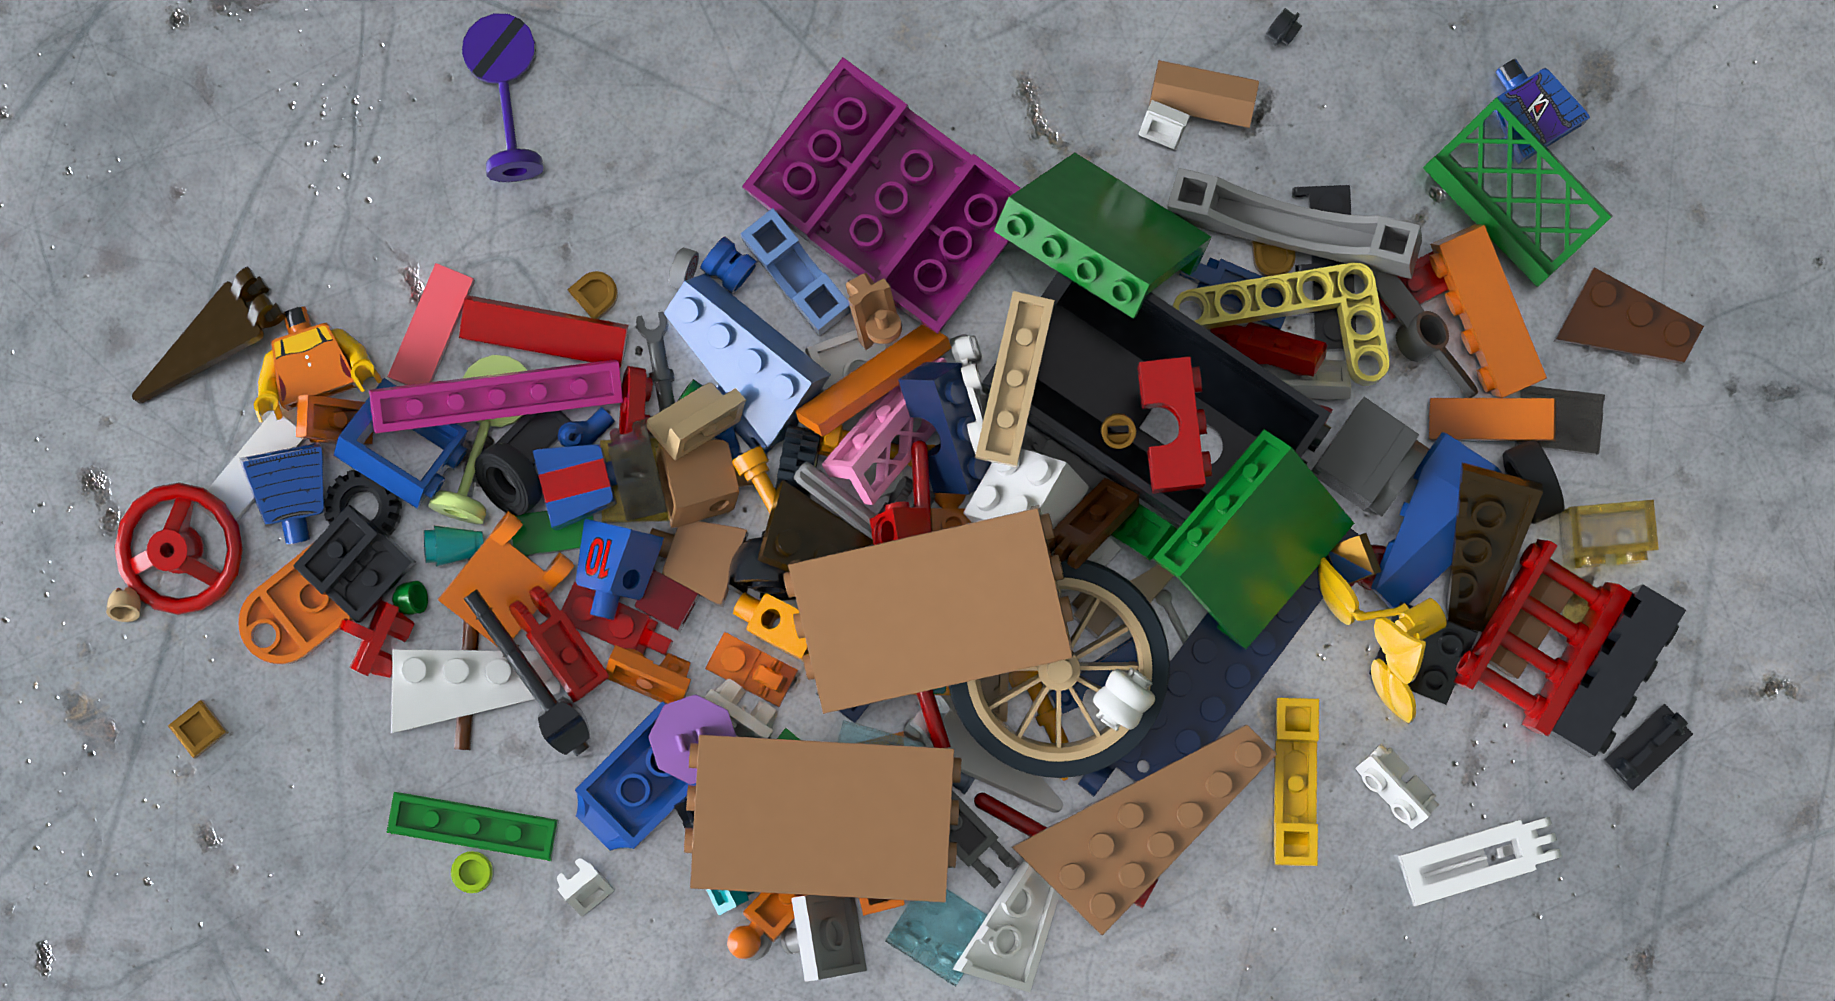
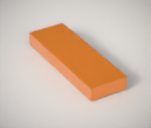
M1430 398L1429 439L1436 441L1441 432H1444L1458 441H1555L1556 399Z

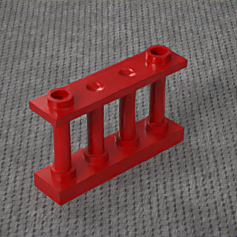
M1537 539L1536 543H1531L1523 552L1520 558V564L1522 565L1474 648L1472 651H1467L1458 662L1456 667L1458 675L1454 683L1473 690L1477 682L1480 681L1525 709L1524 714L1526 717L1522 722L1523 726L1534 733L1549 736L1633 592L1620 584L1605 582L1603 586L1596 588L1550 559L1558 546L1552 541ZM1541 573L1588 602L1589 610L1582 622H1572L1530 595ZM1520 609L1567 638L1568 646L1561 658L1553 659L1508 631ZM1499 645L1546 673L1545 678L1547 681L1539 694L1532 695L1487 667Z

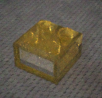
M1654 500L1568 507L1558 514L1563 562L1574 561L1575 569L1600 567V565L1606 564L1607 558H1616V565L1642 563L1641 561L1648 560L1647 554L1659 550Z

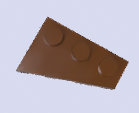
M1594 267L1554 342L1573 343L1590 346V348L1599 350H1612L1633 354V356L1683 364L1704 326Z

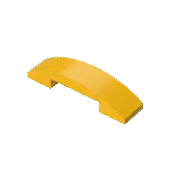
M1277 698L1275 723V752L1277 755L1274 757L1275 865L1318 866L1317 742L1319 741V699Z

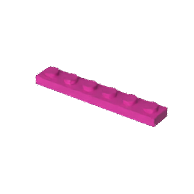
M617 360L369 390L373 430L375 433L623 403L619 362Z

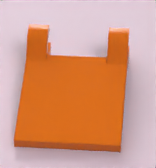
M509 511L505 513L489 537L438 598L442 604L494 645L496 644L480 621L476 620L477 617L465 602L464 598L477 589L490 608L493 607L492 611L512 639H514L522 628L513 618L509 610L510 604L519 600L525 604L533 615L537 607L529 596L530 590L539 585L549 596L553 589L575 566L571 560L559 552L547 569L543 570L511 545L508 541L517 533L523 523Z

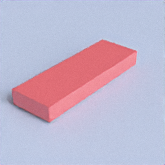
M435 263L387 376L388 378L404 385L433 381L462 313L464 298L470 294L475 282L474 278Z

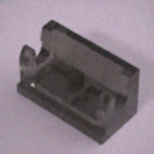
M645 419L633 422V431L628 434H620L618 428L612 429L610 432L611 443L607 444L627 521L667 512Z

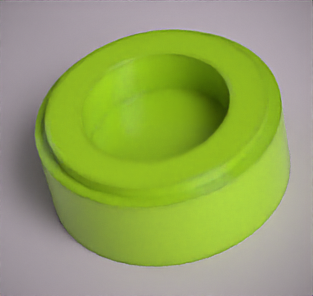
M465 852L459 855L452 864V881L463 892H481L493 880L494 868L492 862L486 855L480 852Z

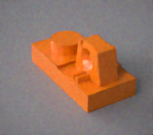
M726 632L723 633L705 668L725 680H733L742 686L743 689L777 707H780L798 673L797 669Z
M615 645L609 657L606 671L609 674L608 680L659 702L671 703L686 697L691 679L687 678L690 662L668 653L661 664L657 665L637 650L624 649Z

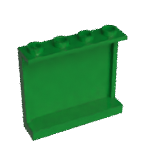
M1075 152L1008 197L994 229V232L1133 319L1137 316L1146 295L1177 271L1182 270L1186 274L1191 275L1197 270L1212 238L1207 233Z
M1264 429L1153 558L1160 566L1183 583L1219 623L1217 628L1244 649H1247L1318 567L1321 559L1330 553L1355 523L1293 448Z

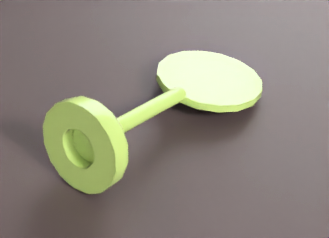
M491 355L481 358L471 365L463 378L527 370L519 361L509 356ZM523 415L476 421L480 423L458 492L437 491L434 498L430 499L428 506L442 515L459 521L483 524L486 508L477 500L467 496L475 474V461L482 452L490 427L500 428L514 424Z

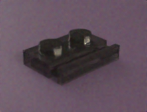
M1529 386L1520 390V398L1556 399L1555 441H1537L1543 449L1596 456L1599 454L1605 394ZM1515 441L1514 446H1518L1528 441Z

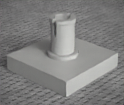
M806 895L791 898L796 928H787L782 933L781 944L787 954L800 952L805 982L867 971L855 897Z

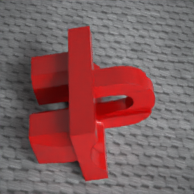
M382 600L378 604L368 628L346 618L342 619L339 626L340 630L362 639L350 668L366 676L372 673L390 678L392 676V655L380 649L387 635L406 642L415 623L402 613H399V607Z

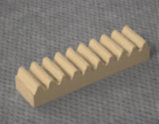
M1016 291L1012 293L976 450V459L1017 468L1055 300Z

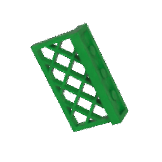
M1496 97L1423 167L1476 224L1485 225L1490 239L1537 287L1613 217L1499 97ZM1495 110L1508 121V138H1485V120ZM1479 127L1478 138H1467ZM1514 129H1515L1524 139H1516V138H1514ZM1461 143H1478V167H1462L1451 153ZM1485 143L1508 144L1507 168L1484 167ZM1514 144H1530L1537 151V168H1513ZM1543 159H1544L1553 169L1543 168ZM1468 172L1478 173V182ZM1484 173H1507V197L1490 196L1484 190ZM1513 173L1536 174V197H1513ZM1543 174H1559L1565 180V198H1542ZM1572 189L1581 198H1572ZM1497 202H1507L1506 212ZM1513 203H1536L1535 227L1519 226L1513 220ZM1542 203L1565 204V227H1542ZM1571 204H1588L1599 218L1589 228H1572ZM1526 232H1535V242ZM1541 233H1565L1564 252L1554 261L1541 249ZM1571 233H1579V234H1581V235L1571 244Z

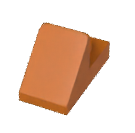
M314 395L298 396L296 437L307 438L311 443L337 444L339 435L365 402ZM373 432L363 445L373 444Z

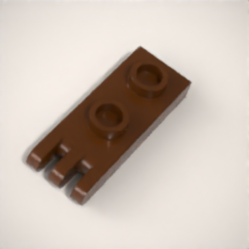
M1104 478L1053 529L1055 538L1047 539L1050 553L1054 551L1053 555L1059 554L1061 562L1068 558L1067 564L1075 569L1079 568L1139 507V494Z

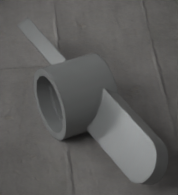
M1377 272L1374 277L1378 295L1402 324L1396 332V343L1401 353L1407 359L1414 362H1421L1434 355L1467 397L1472 398L1478 394V389L1474 382L1445 347L1449 341V331L1443 319L1434 312L1424 311L1397 275Z

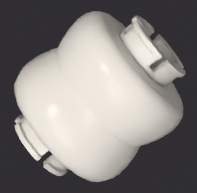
M1130 667L1128 673L1120 669L1112 671L1106 681V685L1094 695L1093 703L1100 709L1096 716L1116 731L1119 730L1118 728L1121 725L1130 730L1134 729L1139 724L1143 712L1148 710L1155 702V695L1148 689L1153 683L1132 667Z

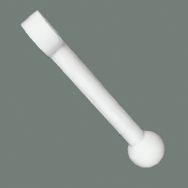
M1163 589L1156 596V602L1164 606L1184 644L1189 636L1171 603V593Z

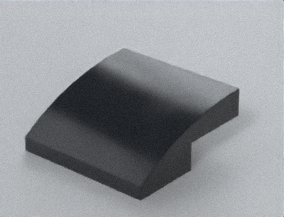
M347 505L293 567L322 595L327 594L356 623H361L416 561L369 519L351 505Z

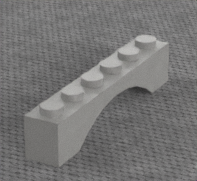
M1179 167L1167 204L1169 211L1198 228L1347 264L1362 263L1372 270L1412 279L1422 244L1421 226L1384 216L1348 215L1301 207L1257 194L1216 176Z

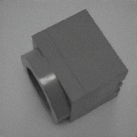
M1364 396L1311 471L1321 482L1363 511L1368 507L1382 517L1411 478L1429 448L1416 440L1419 436L1417 432Z

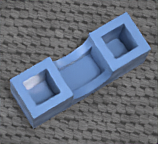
M774 208L740 233L745 245L819 337L851 312L849 301L828 275L817 267L801 246L799 239Z

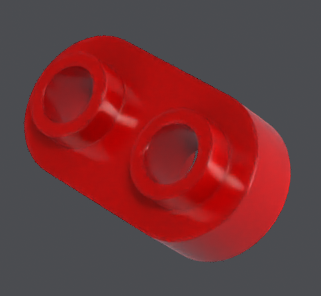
M627 366L624 372L621 387L623 403H620L619 443L623 445L637 447L641 439H647L649 435L646 424L647 420L651 417L645 414V402L650 400L653 380L651 377H647L645 368Z

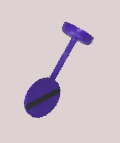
M493 13L480 18L469 27L463 39L462 55L467 68L476 78L487 83H497L499 85L507 150L492 155L486 161V176L490 180L497 182H517L538 176L543 172L544 168L542 157L536 151L517 149L509 82L519 78L531 65L535 55V41L530 28L521 19L510 14Z

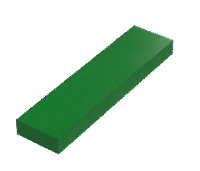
M394 792L386 833L552 861L559 820Z

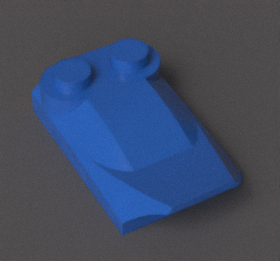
M662 701L575 789L578 798L576 817L610 851L618 848L635 849L675 809L673 805L687 797L688 785L690 784L658 768L648 738L663 706L668 704L665 701Z

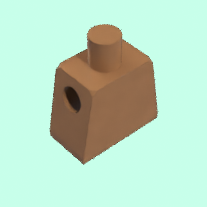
M710 439L676 461L659 443L655 460L671 528L732 511L735 508L739 495V487L754 485L752 481L747 482L745 476H739L732 463L729 444L724 440Z
M701 521L677 527L675 535L652 528L650 534L664 537L658 556L666 558L662 574L698 593L699 596L713 604L724 607L729 592L727 584L731 560L740 545L746 542L749 535L748 531L739 527Z

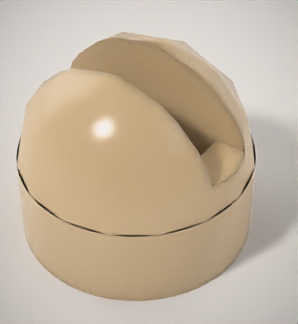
M126 587L124 591L121 588H116L108 598L107 615L111 619L120 622L137 620L141 609L140 596L131 587Z

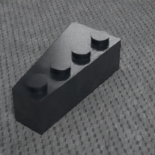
M1644 584L1629 590L1633 594L1550 733L1551 736L1588 758L1595 757L1598 752L1605 754L1616 736V732L1612 731L1620 716L1626 718L1637 700V696L1634 695L1642 681L1646 683L1653 674L1658 664L1656 658L1663 647H1667L1674 638L1679 628L1678 623L1686 612V609Z

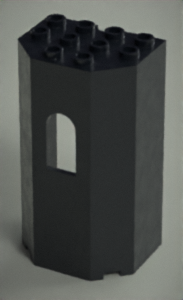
M1057 272L1041 296L1055 301L1027 422L1119 485L1139 494L1141 500L1180 526L1264 429L1292 447L1301 458L1307 449L1314 453L1332 428L1325 423L1331 414L1330 412L1152 292L1146 295L1134 319L1060 272ZM1191 357V366H1199L1202 392L1195 393L1197 409L1205 410L1206 425L1219 434L1222 440V453L1218 460L1211 464L1212 476L1205 477L1206 484L1203 488L1152 493L1147 451L1149 447L1162 446L1164 444L1140 429V426L1153 408L1142 409L1137 367L1139 362ZM996 363L982 382V392L988 396ZM1115 413L1125 414L1130 417L1136 428V436L1133 442L1122 449L1112 448L1107 445L1101 434L1104 420ZM1128 425L1107 427L1108 433L1129 432ZM1301 458L1305 464L1308 463L1306 460Z

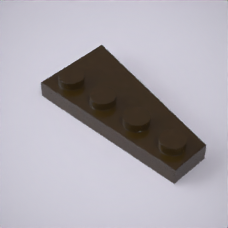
M1462 462L1446 612L1447 620L1472 630L1484 631L1497 610L1543 494L1541 483Z
M783 480L777 486L757 560L790 572L788 564L793 560L800 559L805 561L874 544L871 538Z

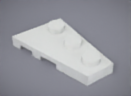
M1025 860L1018 867L955 964L953 970L1030 993L1060 894Z

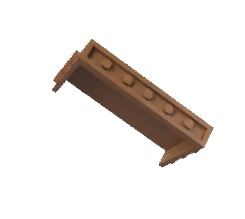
M1040 505L1031 506L1029 510L805 561L800 559L791 561L788 564L790 572L784 573L785 587L789 598L796 597L799 613L793 614L794 625L798 638L806 639L809 654L803 655L804 667L808 680L815 679L823 714L1073 658L1074 652L1067 622L1074 621L1069 596H1060L1057 581L1063 580L1064 574L1059 554L1051 556L1047 539L1055 538L1050 514H1041Z
M699 735L698 743H690L689 768H697L696 785H688L686 807L687 811H694V828H685L684 853H692L690 888L946 902L947 869L956 867L957 842H949L950 825H958L959 800H951L952 783H960L962 759L954 757V749Z

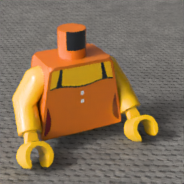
M296 307L284 312L286 315L284 322L288 335L272 340V350L265 354L258 380V397L255 399L253 406L260 423L263 422L262 417L267 411H274L276 419L280 420L283 414L279 401L281 406L289 411L297 408L298 396L331 397L355 388H359L361 392H364L363 382L367 378L374 377L378 384L381 383L382 378L371 363L365 347L344 329H332L327 322L312 326L306 307Z

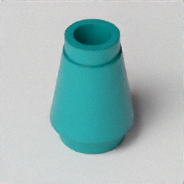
M435 525L434 530H424L425 563H436L437 567L470 559L484 543L483 532Z

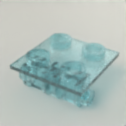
M946 889V902L910 901L885 942L956 987L964 973L953 970V968L987 917V914Z

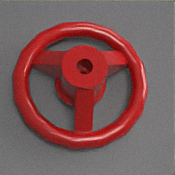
M180 482L154 487L134 500L119 522L114 547L119 574L126 585L135 590L140 596V600L152 609L176 615L203 611L224 597L238 576L243 553L239 524L225 502L205 488ZM175 500L163 530L152 535L148 541L146 551L132 558L130 547L134 528L144 513L160 502ZM194 502L211 512L224 531L227 552L222 571L202 558L204 554L203 540L200 534L190 526ZM156 567L159 570L172 573H187L210 587L198 595L174 598L154 591L143 582L139 574Z

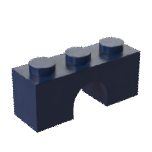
M924 362L898 379L910 417L923 418L930 422L937 430L941 443L928 451L929 479L934 493L970 495L977 490L992 463L975 458L976 454L970 440L967 424L975 422L976 417L963 380L961 363Z

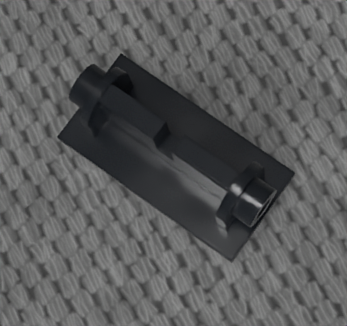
M1663 704L1607 756L1604 761L1633 791L1684 744L1693 733L1687 728V721L1678 712L1674 714L1666 704Z

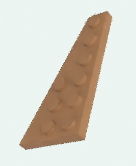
M1243 725L1195 752L1168 764L1147 777L1122 788L1076 814L1011 846V848L1103 936L1277 753L1248 725Z

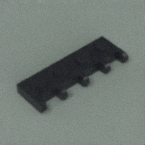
M1350 185L1292 188V197H1308V204L1311 209L1351 215ZM1311 255V264L1295 265V272L1347 263ZM1349 274L1344 277V286L1353 294H1355L1354 274ZM1312 281V300L1317 301L1323 298L1324 290L1318 282ZM1337 308L1298 314L1300 316L1313 315L1314 339L1326 342L1328 345L1327 352L1344 351ZM1356 315L1351 318V326L1355 332Z

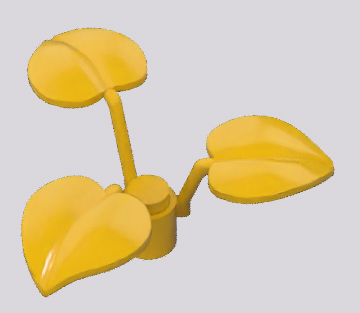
M1325 557L1322 558L1321 563L1318 565V579L1321 593L1331 612L1346 625L1354 623L1355 619L1358 621L1376 619L1374 625L1375 636L1383 652L1386 654L1387 665L1380 658L1372 662V681L1383 703L1396 716L1410 724L1416 717V702L1408 683L1416 678L1420 670L1426 642L1423 639L1444 629L1447 625L1442 608L1434 599L1428 598L1410 609L1404 603L1396 608L1363 612L1359 609L1358 598L1348 582L1332 567ZM1396 615L1399 616V619L1396 620L1395 623L1392 622L1390 619L1386 618Z

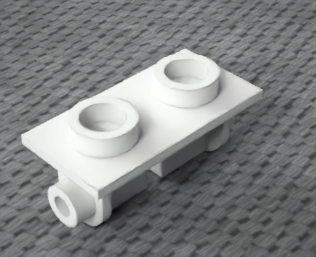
M1380 744L1367 759L1355 768L1362 776L1365 785L1372 791L1377 792L1391 806L1393 814L1400 821L1407 823L1411 829L1426 820L1439 806L1434 799L1436 794L1417 775L1413 776L1407 783L1401 779L1410 768L1391 747L1386 749Z

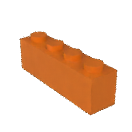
M1474 224L1431 243L1434 254L1430 255L1429 259L1432 268L1438 278L1444 277L1450 291L1445 294L1447 304L1455 317L1460 316L1465 330L1461 332V337L1469 354L1475 353L1481 368L1476 370V373L1486 393L1491 391L1492 396L1504 398L1547 379L1485 225Z

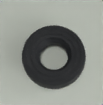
M496 443L485 449L475 461V474L479 485L490 501L504 512L509 511L513 515L518 516L528 512L540 501L542 487L539 476L531 462L515 447L506 443ZM502 471L508 475L515 488L507 481Z

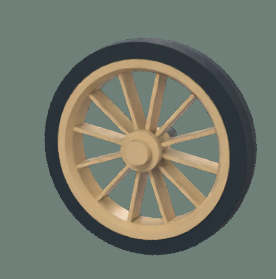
M1067 558L1061 562L1064 579L1057 581L1060 596L1061 589L1083 592L1094 597L1070 638L1072 647L1074 648L1100 601L1111 607L1125 624L1074 652L1071 659L1017 670L1038 671V674L990 702H987L983 694L979 679L949 686L955 710L961 722L976 742L1002 763L1031 775L1052 778L1076 777L1101 770L1115 763L1134 749L1147 735L1161 711L1166 696L1170 670L1169 649L1162 624L1154 608L1141 591L1128 579L1116 571L1090 560H1086L1079 568L1075 569L1067 564ZM1130 630L1135 643L1137 662L1078 661L1080 658ZM1130 667L1143 674L1153 683L1148 689L1155 695L1154 704L1143 712L1139 724L1134 729L1130 730L1121 725L1118 731L1109 726L1099 731L1073 687L1078 681L1095 692L1102 688L1081 676L1080 670H1130ZM1042 681L1044 685L1017 732L1009 728L993 712L992 709ZM1049 689L1056 690V743L1040 742L1023 736ZM1069 689L1095 734L1079 741L1061 743V691Z

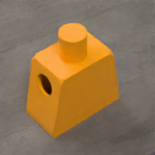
M743 593L734 607L733 615L748 622L746 628L748 632L802 662L803 655L809 654L806 639L798 638L794 625L793 614L799 613L798 609L767 593L762 597L761 601L747 593ZM781 618L778 626L773 628L774 622Z

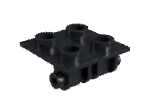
M1405 603L1409 609L1414 607L1412 605ZM1398 615L1391 617V621L1394 623L1399 619ZM1447 619V625L1444 629L1423 639L1426 642L1420 670L1416 678L1408 683L1411 691L1447 705L1456 685L1454 680L1458 675L1456 672L1457 664L1467 651H1471L1478 635L1477 631ZM1380 647L1375 660L1380 658L1387 665L1386 654Z

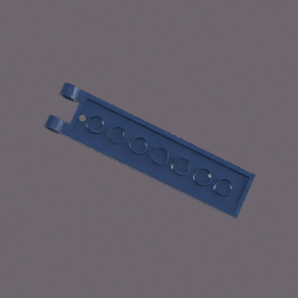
M1350 528L1338 543L1359 534ZM1327 555L1325 559L1332 565L1329 555ZM1318 567L1247 649H1244L1217 628L1219 623L1207 612L1170 661L1166 696L1161 711L1147 735L1134 749L1115 763L1101 770L1085 774L1078 782V785L1094 797L1115 768L1136 782L1215 741L1323 599L1318 579ZM1145 760L1148 762L1149 769L1147 772H1140L1138 770L1137 764L1139 761Z

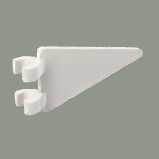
M935 695L939 711L945 713L942 720L951 745L949 748L954 749V757L962 759V773L1053 813L1063 808L1061 799L1041 776L1016 770L1002 763L981 747L961 722L951 696ZM920 710L914 718L912 717L903 729L904 735L917 743L925 744L924 747L934 748L923 713Z

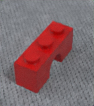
M1191 357L1139 362L1137 369L1142 409H1166L1175 416L1179 426L1178 436L1174 441L1162 446L1149 447L1147 451L1152 493L1203 488L1206 484L1205 477L1212 476L1210 452H1202L1200 435L1207 434L1205 410L1197 409L1195 393L1202 392L1199 366H1191Z

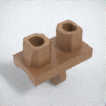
M863 273L847 282L846 289L850 296L848 300L858 339L865 350L869 349L874 342L889 344L896 340L902 332V322L896 312L891 288L886 280L882 279L874 283L867 273Z

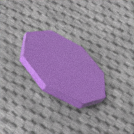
M697 694L665 704L648 736L658 768L690 785L696 783L697 768H689L690 743H698L699 735L737 737L729 711Z

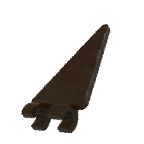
M247 266L236 274L233 283L225 282L132 394V399L139 404L148 401L260 341L264 336L262 329L274 327L281 323L286 315L280 305L277 303L272 304L266 295L269 288L263 278L260 276L256 278L253 271ZM253 301L249 308L246 302Z

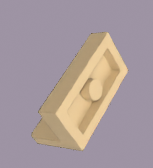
M709 382L649 418L646 427L676 461L741 420L746 399L736 388L722 395L715 385Z

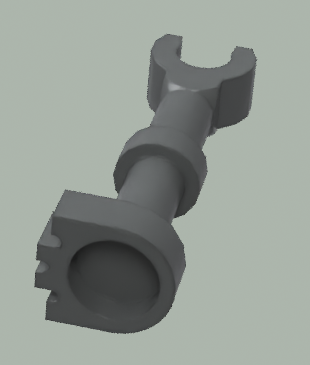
M663 311L658 312L660 324L653 330L645 327L642 315L637 316L636 319L639 333L647 340L652 367L649 377L652 378L653 385H655L660 412L675 403L671 384L675 380L673 369L668 368L663 338L668 330V320Z

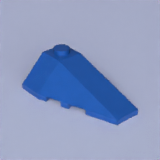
M1441 432L1417 467L1413 479L1418 480L1410 503H1403L1399 515L1403 516L1404 519L1396 539L1388 542L1379 565L1381 572L1376 573L1371 589L1389 608L1398 607L1400 601L1410 604L1451 566L1462 462L1502 473L1496 465L1444 432Z

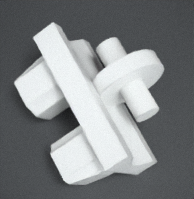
M727 679L716 691L710 689L705 699L729 711L737 737L770 739L773 732L771 728L778 713L776 709L766 702L759 701L751 714H748L737 706L746 691L731 679Z

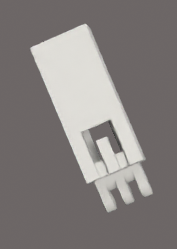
M1550 816L1522 824L1521 820H1516L1399 855L1413 906L1422 905L1537 870L1535 865L1562 857L1560 849H1551L1545 853L1542 850L1541 845L1557 841L1555 832L1538 837L1536 829H1544L1552 825ZM1511 841V844L1496 848L1495 851L1498 859L1515 854L1516 859L1489 866L1488 858L1483 848Z

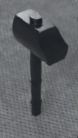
M477 589L466 596L464 600L477 617L476 620L480 621L503 653L502 657L508 660L543 711L538 715V723L544 739L549 745L564 755L572 751L575 756H578L590 747L586 742L590 738V729L582 710L564 696L558 700L555 699L520 650V645L515 643L492 611L493 607L490 608Z

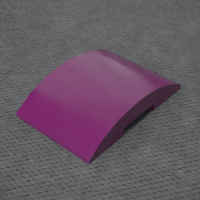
M844 57L838 62L742 185V188L768 210L774 208L786 225L855 278L863 273H867L874 283L885 279L891 288L895 306L937 334L940 333L1010 241L994 232V229L1008 197L1021 189L974 153L971 155L909 109L908 104Z

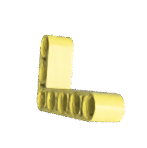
M1362 263L1341 264L1189 289L1181 292L1172 305L1179 310V305L1185 301L1197 303L1201 309V317L1194 321L1205 329L1337 308L1350 378L1361 386H1371L1379 382L1389 369V355L1375 277L1372 270ZM1349 274L1360 276L1365 284L1364 291L1359 294L1349 292L1344 286V277ZM1308 281L1318 282L1324 290L1323 298L1317 301L1308 299L1303 293V284ZM1266 288L1278 289L1283 296L1282 305L1278 307L1267 306L1262 300V291ZM1233 294L1241 300L1242 310L1236 314H1229L1222 309L1220 299L1224 295ZM1355 315L1366 316L1372 324L1371 332L1366 335L1356 333L1352 329L1351 318ZM1370 355L1377 360L1379 371L1376 375L1368 376L1360 371L1358 360L1361 356Z

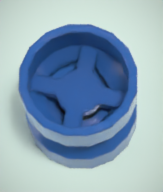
M724 236L708 253L700 269L709 276H717L722 280V286L734 294L751 275L758 261L749 254L742 255L736 250L735 243Z

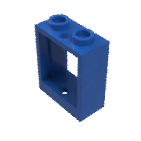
M383 378L376 389L397 387V385ZM369 396L339 435L333 456L418 509L426 497L433 499L435 493L440 491L445 482V478L442 475L448 467L455 470L463 460L468 450L463 446L468 430L457 423L412 429L443 449L424 477L418 480L363 445L374 431Z

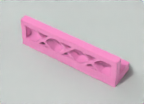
M939 357L933 362H946L944 357ZM898 385L873 403L822 463V466L829 477L850 479L863 503L874 505L910 462L913 442L917 440L926 442L936 429L930 422L922 418L920 428L913 432L914 418L909 415L901 387ZM896 435H900L898 454L893 460H890L891 441ZM873 463H877L876 478L870 486L864 473Z

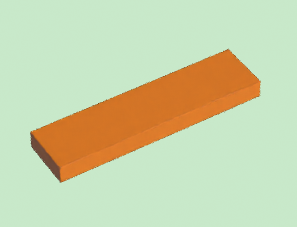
M923 324L797 409L795 412L799 422L824 437L900 385L898 379L924 362H933L952 348L948 337L942 333L937 334Z

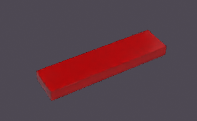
M466 295L463 303L459 338L586 362L617 360L619 368H621L629 325Z

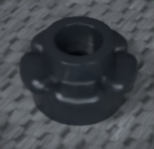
M1284 8L1265 34L1274 40V46H1278L1281 41L1289 45L1302 27L1297 22L1300 16L1298 12L1293 14Z

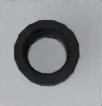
M1530 440L1503 453V464L1507 475L1542 484L1543 494L1531 521L1532 524L1551 518L1565 510L1564 498L1557 476L1545 451L1537 441Z

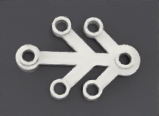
M963 334L950 338V344L955 362L962 364L963 380L976 417L975 422L967 424L970 440L976 454L989 396L980 392V388H983L975 361L982 359L976 336Z

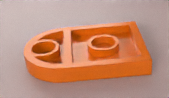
M310 546L251 592L241 607L238 621L241 639L247 649L263 661L280 665L300 661L340 630L339 626L342 619L353 620L327 594L322 595L293 567ZM270 624L275 629L276 639L271 646L261 648L254 641V632L260 625Z

